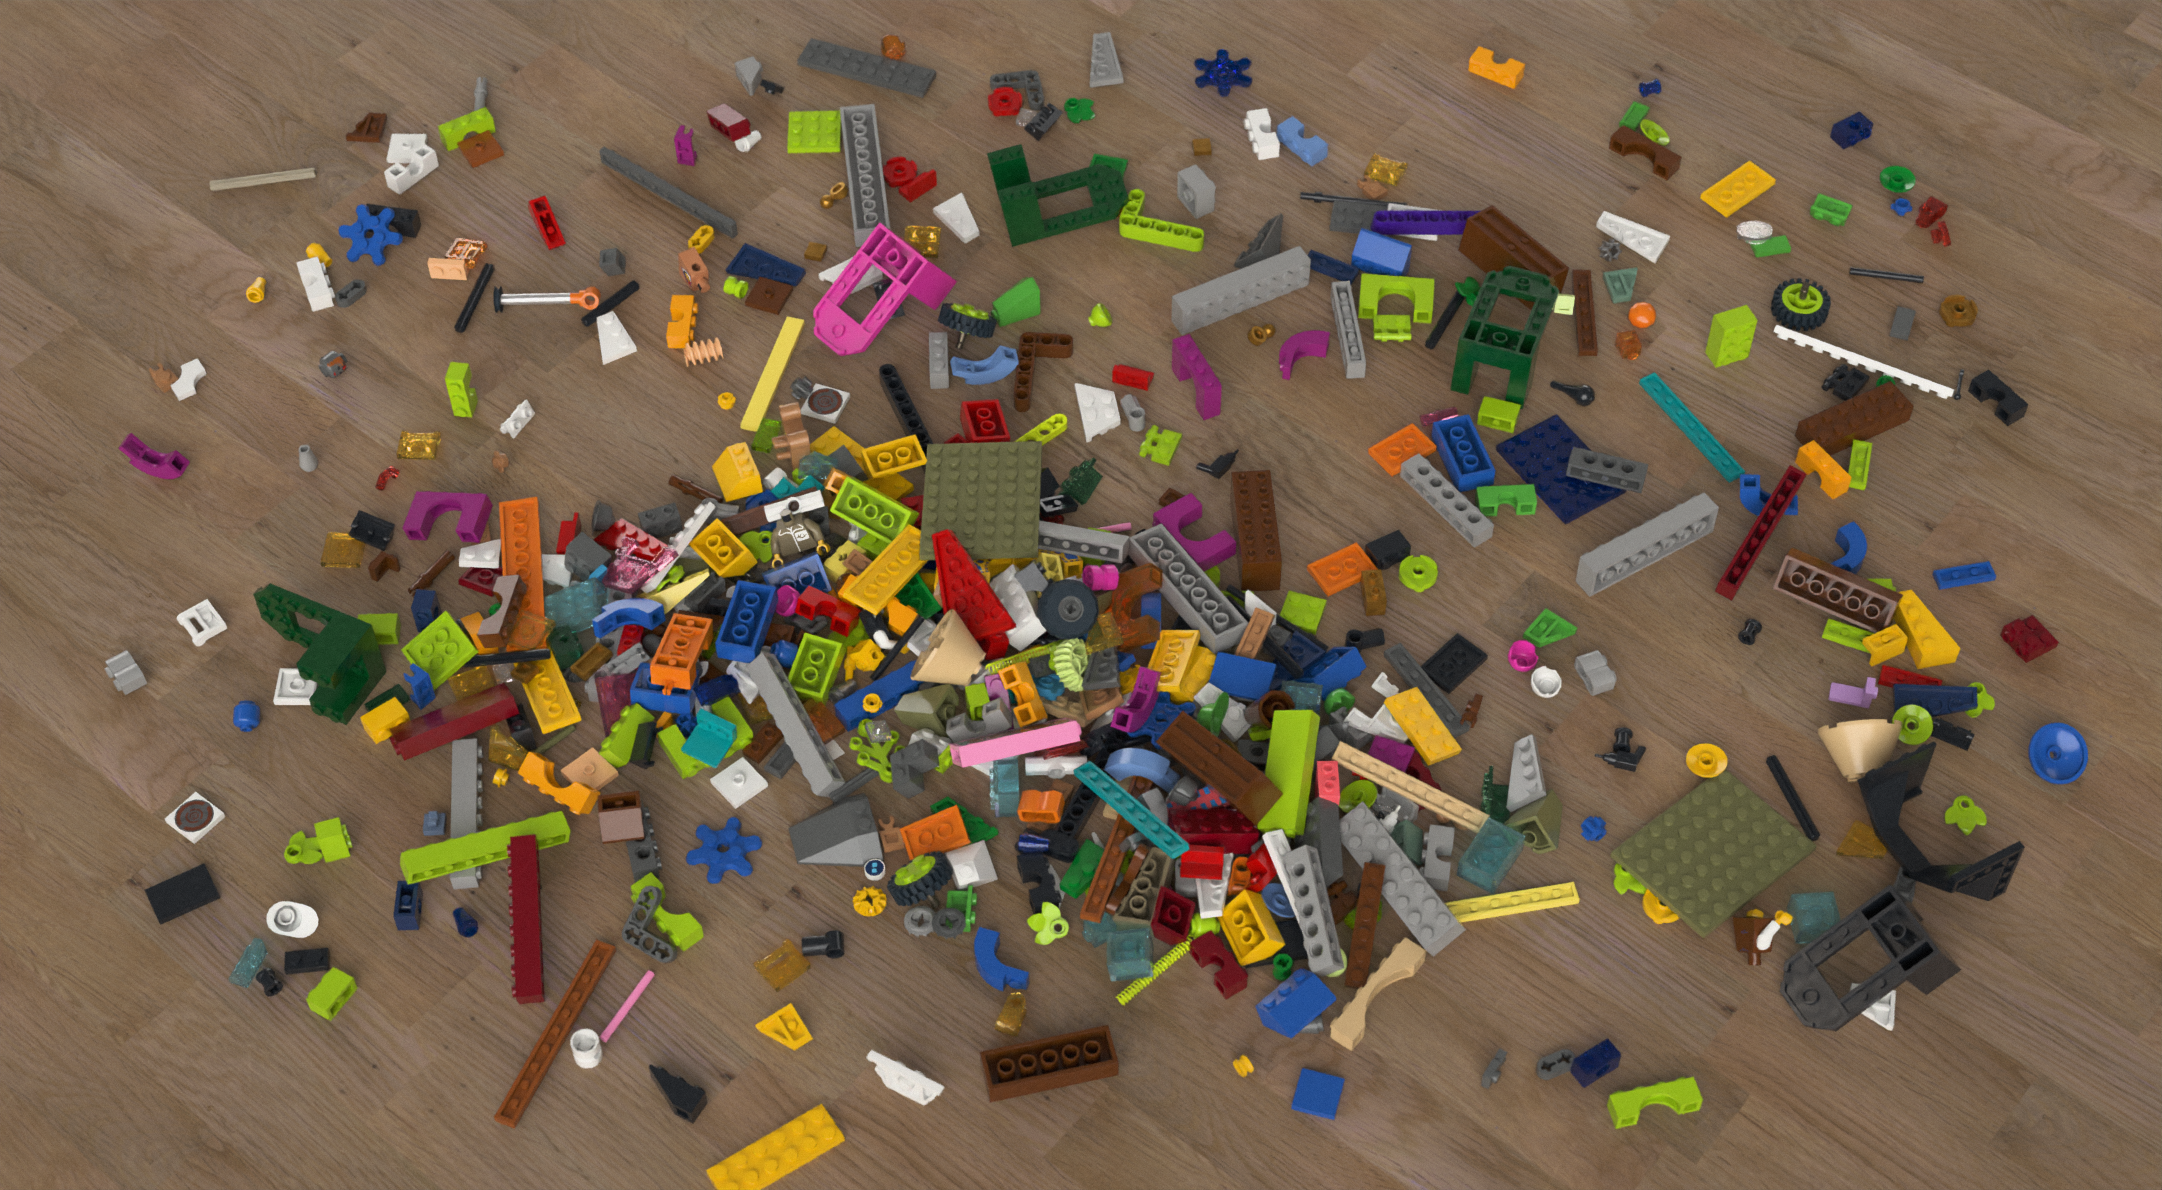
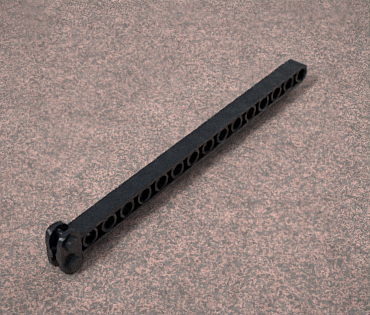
M1179 615L1170 630L1192 629ZM1115 729L1110 733L1111 737L1104 743L1105 748L1100 750L1093 762L1098 768H1105L1110 756L1109 753L1122 749L1121 742L1133 739L1127 732ZM1101 769V770H1102L1104 773H1106L1111 779L1113 778V776H1111V775H1110L1109 773H1107L1105 770ZM1083 782L1055 830H1044L1039 837L1041 852L1064 863H1072L1078 854L1079 843L1077 839L1101 799Z

